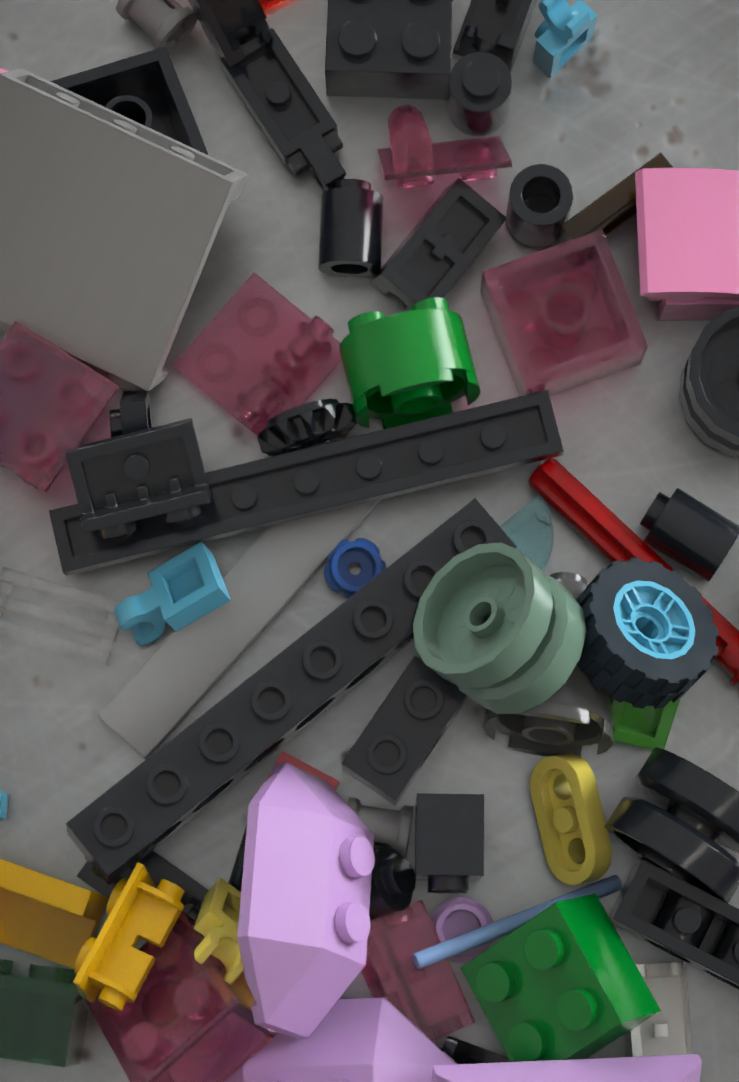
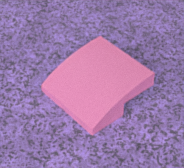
M643 168L636 171L640 296L690 303L706 297L739 301V171L711 168Z

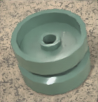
M504 543L478 544L454 556L434 575L419 600L413 622L415 649L426 666L445 680L457 685L462 693L480 706L496 714H516L544 703L566 683L580 660L586 637L584 611L570 591L554 578L545 575L540 567L520 550Z

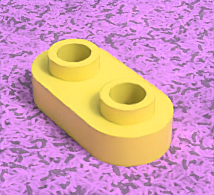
M575 754L545 757L536 764L532 771L530 793L548 867L558 880L568 885L596 881L607 872L611 862L612 849L608 830L604 827L606 821L594 773L589 764Z

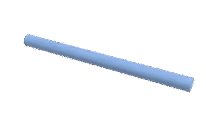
M613 875L412 954L413 962L417 969H421L508 935L555 902L596 893L598 898L605 897L622 890L621 880L617 875Z

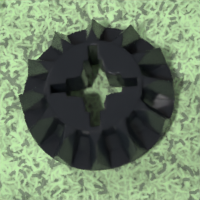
M322 399L296 406L274 416L266 423L267 428L257 435L261 452L272 457L330 443L336 439L346 437L357 424L353 405L351 403H339L337 399Z

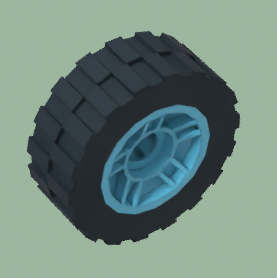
M630 558L626 562L621 560L612 562L606 569L603 568L576 599L584 611L586 637L580 660L577 663L581 672L585 671L591 678L590 682L595 687L611 695L610 698L620 703L623 701L631 703L632 707L642 709L646 706H654V709L662 708L670 701L674 703L680 699L711 667L712 664L710 662L716 657L718 651L716 646V639L719 637L718 628L714 626L712 620L714 615L709 605H705L700 597L702 594L694 585L691 587L683 580L684 577L675 570L670 571L664 568L661 563L655 561L650 563L641 561V558Z

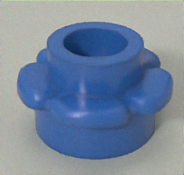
M357 538L352 542L343 539L327 556L329 563L324 568V577L330 589L335 592L341 591L344 597L349 599L384 571L386 563L381 560L379 548L373 542L364 538ZM352 563L359 564L361 567L360 573L357 575L351 574L349 565Z

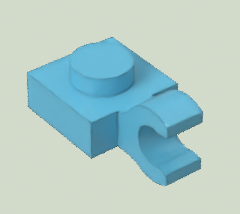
M542 0L539 3L540 12L545 19L534 34L537 40L533 63L549 78L557 73L593 38L598 15L582 0H578L572 6L566 0Z
M201 541L148 572L152 587L139 595L124 599L116 605L114 611L120 628L123 631L131 628L136 643L139 646H144L162 635L166 622L177 632L231 601L213 553Z

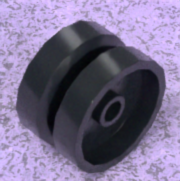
M739 307L724 311L705 326L682 370L679 396L687 423L700 439L708 446L732 457H739Z
M655 747L636 775V779L644 793L662 808L638 797H623L604 827L610 834L634 851L640 859L674 875L681 881L684 880L729 903L739 887V862L717 843L739 853V791L692 762L670 751Z

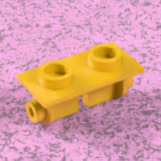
M137 862L129 879L122 878L114 887L107 903L106 913L109 916L97 938H89L82 946L74 966L76 977L73 983L86 1000L93 1003L101 989L98 1000L119 1012L123 1010L126 1002L134 1003L156 961L153 956L135 948L139 939L141 938L162 948L185 907L180 902L185 893L181 887L168 880L161 879L157 888H155L156 885L145 866Z

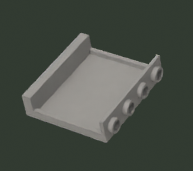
M19 68L1 73L0 329L16 337L30 338L33 336L52 345L51 351L54 355L67 362L84 365L88 362L107 371V378L121 388L130 391L143 389L150 391L167 378L170 370L163 366L228 205L240 198L249 174L27 70Z

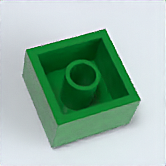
M596 893L553 903L460 967L510 1062L587 1059L661 1011Z

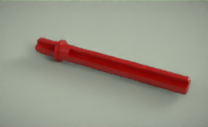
M550 458L543 461L531 474L528 480L529 486L611 563L617 560L626 562L630 558H641V561L649 563L655 561L663 564V567L670 571L674 570L556 459ZM700 596L705 605H709L714 615L712 617L714 626L718 628L719 637L716 639L718 651L714 660L733 677L729 683L734 686L739 682V630L705 598Z

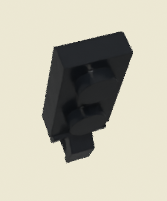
M271 28L272 38L269 42L264 43L257 36L241 46L245 55L244 60L230 67L221 58V68L284 164L289 165L296 176L308 169L322 192L333 189L334 183L344 179V176H346L344 168L334 155L335 152L343 148V143L338 136L337 124L275 30Z

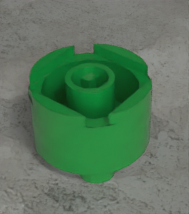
M428 298L412 305L410 311L385 316L384 313L378 311L366 312L348 321L350 334L340 343L339 352L356 422L360 426L369 428V418L382 419L384 429L453 413L451 403L464 395L468 406L479 397L481 392L462 317L458 313L449 310L446 299Z

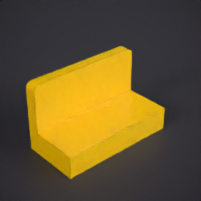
M0 859V943L74 969L82 946L89 938L95 935L108 897Z

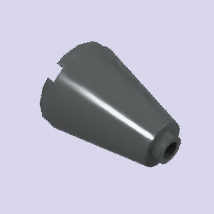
M557 572L550 575V577L570 591L575 599L588 586L587 580L575 573ZM576 665L566 683L544 703L516 714H496L487 709L483 728L486 735L493 740L496 729L510 735L509 748L547 757L575 754L581 757L582 746L598 744L597 755L602 754L613 746L615 729L610 694L603 689L599 690L590 682L591 678L585 671L581 672L578 665Z

